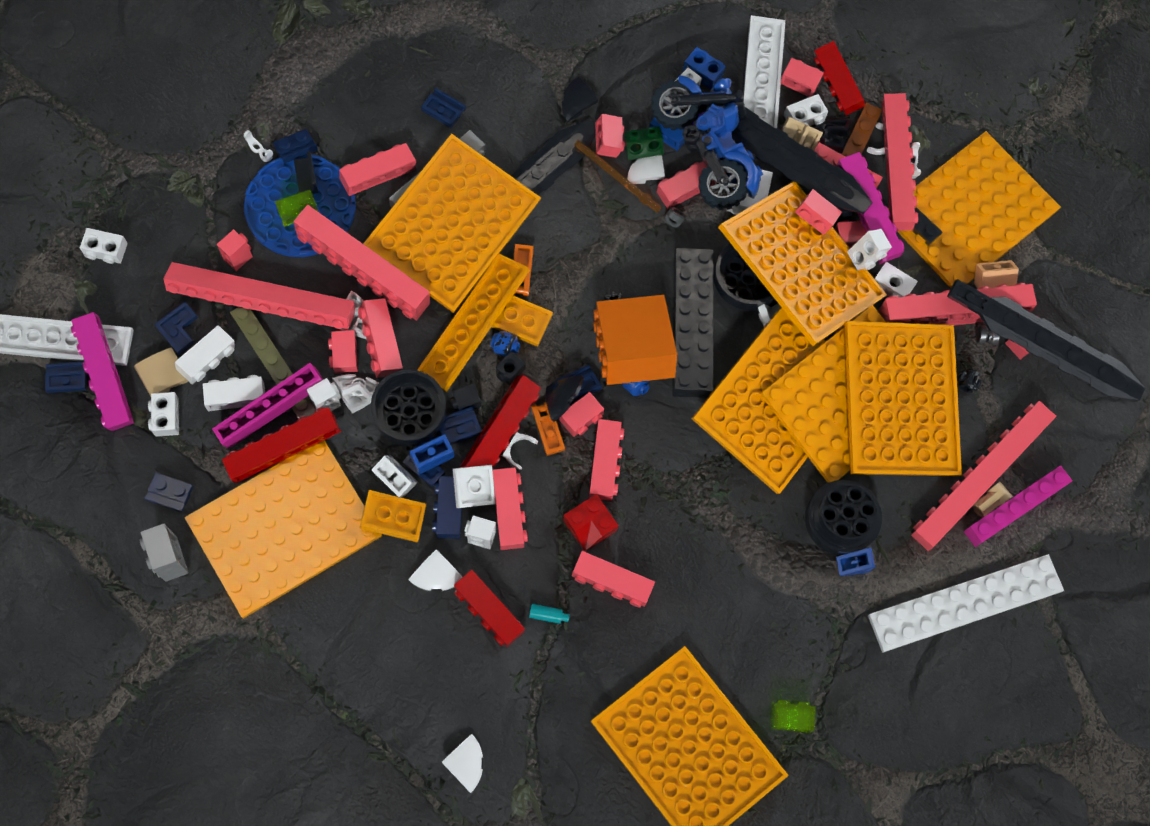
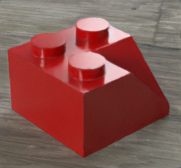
M597 494L564 514L563 517L564 523L584 552L618 530V524Z

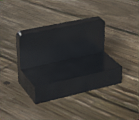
M307 151L308 158L294 160L300 196L319 193L311 151Z

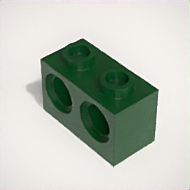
M660 126L624 132L625 150L628 160L664 155Z

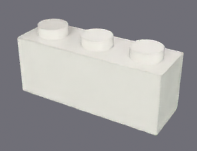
M216 326L175 361L176 370L191 384L201 381L207 371L215 369L222 358L228 357L233 353L235 348L234 340L220 326Z
M250 375L244 379L233 377L227 381L210 380L208 383H203L204 406L208 411L245 407L265 393L264 381L262 377L257 375Z

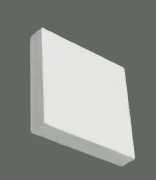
M492 465L453 469L456 508L496 504Z

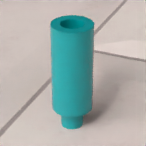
M532 604L529 618L560 624L561 621L569 622L570 614L563 613L562 609Z

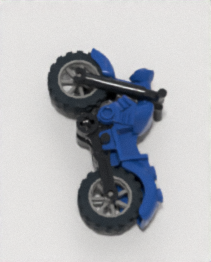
M679 75L676 81L669 80L668 83L661 84L660 88L655 90V95L652 96L651 107L657 122L662 124L664 128H670L671 130L684 129L683 138L686 148L692 152L698 151L704 164L707 165V168L702 170V175L699 177V190L705 203L714 209L716 207L718 210L725 208L729 210L733 206L737 207L746 198V193H748L750 198L754 199L759 190L763 172L759 165L755 166L753 163L754 157L751 152L745 150L742 142L736 144L731 136L732 131L739 124V114L745 116L747 113L743 102L744 92L738 90L737 93L732 94L730 90L731 79L722 78L715 83L713 93H702L695 81ZM664 101L670 103V105L663 107ZM672 109L670 115L666 114L664 111ZM702 112H705L702 116L698 118V114H702ZM714 180L716 185L710 186L711 181ZM719 188L717 195L711 191ZM722 192L728 194L727 196H721Z

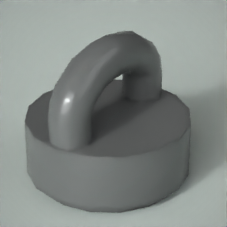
M671 207L665 216L666 222L672 227H679L686 218L685 214L675 207Z

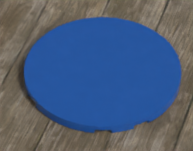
M305 155L297 159L308 158V156ZM312 155L319 193L303 196L299 194L294 160L284 164L281 158H277L261 168L254 179L250 181L245 193L244 202L245 218L254 237L269 250L284 256L308 257L317 255L318 253L312 249L309 243L304 244L297 238L293 222L307 205L348 232L355 217V194L349 196L339 179L340 168L336 164L334 165L323 157Z

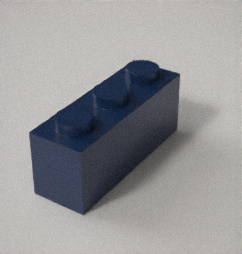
M439 476V482L435 483V494H438V501H434V513H437V520H433V532H436L437 538L461 539L462 508H456L454 478Z

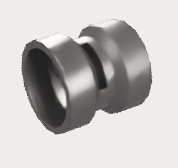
M985 325L978 326L976 332L977 343L984 344L989 342L991 345L998 344L999 335L991 332Z

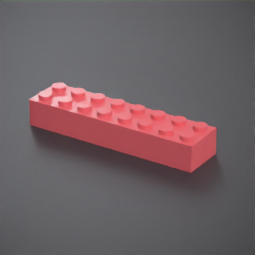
M307 205L293 221L297 238L304 244L309 243L318 254L323 253L333 265L338 264L347 275L355 276L361 285L369 286L376 296H383L387 299V303L390 306L401 309L407 318H413L417 321L430 305V291L311 206Z
M1017 283L1014 286L1003 284L995 288L984 286L976 289L989 297H1007L1020 304L1023 309L1029 312L1037 305L1033 284ZM950 290L936 294L934 292H927L923 295L908 294L905 297L889 296L878 310L886 323L935 325L983 323L978 314L948 298L947 295Z

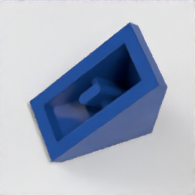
M872 548L836 557L840 576L869 573L875 568Z

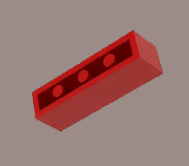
M834 40L814 50L816 54L814 61L817 67H822L824 72L822 77L825 82L829 81L831 86L828 88L832 97L836 96L838 99L836 104L839 111H844L847 116L865 107L864 99Z
M473 570L469 571L454 584V589L456 590L454 594L461 602L463 600L466 601L469 605L467 609L473 616L478 615L482 619L480 623L487 631L491 629L495 634L493 638L500 646L504 644L506 647H509L525 632V628Z

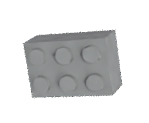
M165 524L141 532L142 539L139 540L143 551L146 550L148 557L145 558L149 569H152L154 574H157L158 578L161 577L167 582L189 573L178 538Z

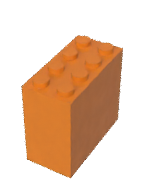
M664 295L596 302V309L593 310L594 333H597L596 346L600 350L598 351L599 362H602L601 374L602 378H606L607 385L675 378L677 351Z

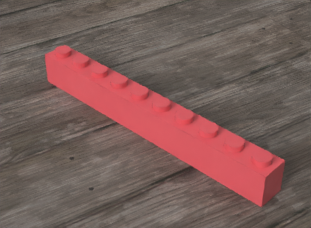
M174 262L171 263L163 278L166 291L171 293L188 295L226 305L257 310L263 313H271L300 321L313 322L337 329L349 330L355 315V305L352 300Z
M1040 401L1035 405L1031 403L1023 411L1026 414L1022 418L1018 416L1013 421L1012 425L1014 427L1011 430L1006 429L999 436L1002 440L999 443L995 441L987 449L989 453L986 456L982 454L975 462L977 466L974 469L970 467L963 474L965 479L962 482L958 480L950 488L953 490L950 495L945 493L938 501L940 505L937 508L933 506L925 514L928 518L924 522L920 520L913 527L915 531L911 536L927 551H930L1054 420L1056 415Z

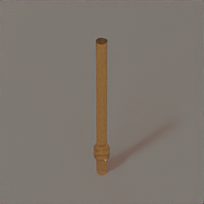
M577 140L574 146L637 196L642 204L648 205L656 213L660 212L662 207L654 202L648 193H643L581 141Z

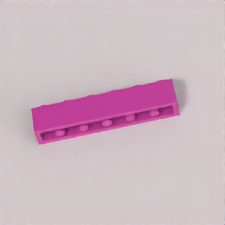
M858 152L839 159L837 166L852 175L873 202L865 214L857 212L865 232L882 229L892 246L886 253L887 256L878 260L879 264L900 257L904 252V244L896 235V226L889 219V210L881 201V192L874 185L875 179L867 169L868 165L865 157H862L861 153Z
M92 312L72 319L73 326H71L73 336L77 337L79 343L77 344V350L80 355H83L85 361L82 363L86 373H89L91 379L88 381L92 391H95L97 397L94 401L97 408L101 410L102 416L100 419L104 428L106 427L108 430L114 431L134 424L99 316Z
M309 363L212 428L221 444L230 449L309 396L307 389L324 379L316 367Z
M1060 465L970 526L964 533L974 547H977L1071 483L1072 479Z

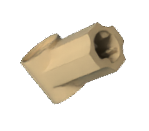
M999 482L987 491V494L981 497L972 507L974 512L983 518L1013 496Z

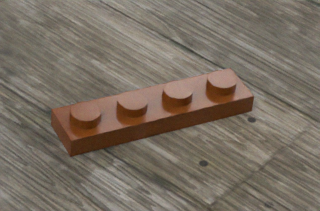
M866 102L844 148L843 156L847 157L858 152L862 155L882 109Z

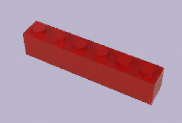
M524 375L516 376L459 468L485 465L496 466L500 460L499 455L502 450H506L510 444L509 439L519 430L520 421L529 414L530 405L538 399L541 387Z
M329 407L319 408L314 414L303 416L292 425L282 426L279 429L280 431L274 434H266L261 440L250 442L239 451L229 452L222 461L230 480L237 484L342 432L332 410Z

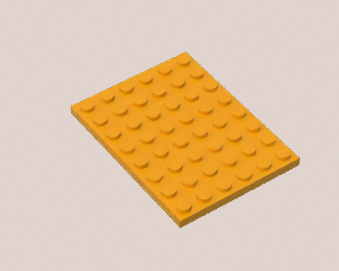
M985 131L916 186L915 191H913L914 196L917 197L916 207L943 233L928 246L925 243L926 241L912 230L897 232L951 288L957 279L965 284H969L975 278L976 264L996 262L1055 214L1061 206Z
M451 133L363 244L430 291V296L454 313L496 256L500 254L537 206L541 197Z
M793 181L723 222L718 228L810 344L814 346L844 326L846 321H851L871 305L882 300L887 294L868 270L856 269L847 253L850 248L833 227L823 235L795 213L807 195Z
M873 305L852 320L886 323ZM843 327L760 393L761 397L827 483L839 480L850 471L845 327Z
M782 307L779 308L691 418L776 494L782 492L808 457L761 397L760 393L825 342L823 339L812 346Z
M846 321L844 327L850 473L864 475L961 476L954 325Z
M325 440L283 460L184 517L243 619L382 537L380 533L360 529L365 506Z
M686 646L590 721L671 826H729L789 776Z

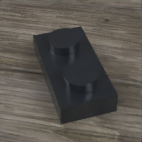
M916 207L915 212H918V223L914 225L912 231L916 235L919 234L929 246L943 232Z

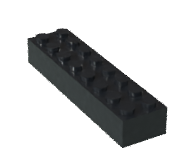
M676 248L673 337L677 351L675 378H673L672 396L708 398L713 392L714 250Z

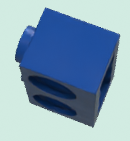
M696 47L684 61L683 71L687 68L691 69L702 78L701 83L712 90V86L724 75L726 66L720 60L711 57L705 50Z

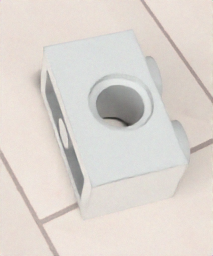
M885 262L875 277L876 282L888 297L894 295L905 297L910 294L918 282L888 262ZM890 282L896 284L897 287L891 286Z

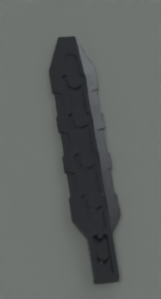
M700 88L702 93H708L702 88ZM745 107L747 112L745 116L739 114V124L731 134L736 144L742 142L743 147L754 153L758 159L764 163H769L783 172L787 178L800 183L810 191L814 189L835 207L865 214L873 202L852 175L819 157L812 149L804 147L791 139L787 133L779 128H774L759 118V115Z
M588 119L560 130L534 156L525 160L520 165V168L511 176L537 195L546 191L567 169L572 168L586 155L596 136L595 124Z
M958 279L954 281L947 297L978 314L991 332L1015 342L1025 348L1027 352L1056 365L1059 370L1068 375H1074L1106 396L1140 401L1145 387L1123 362L1107 353L1103 354L1087 345L1084 340L1055 327L1052 322L1045 318H1039L1007 297H989Z

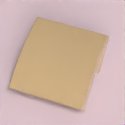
M790 116L787 117L782 131L787 133L788 137L813 151L823 132Z
M172 347L134 365L150 397L154 393H168L170 388L188 382L176 370L175 361L178 358Z

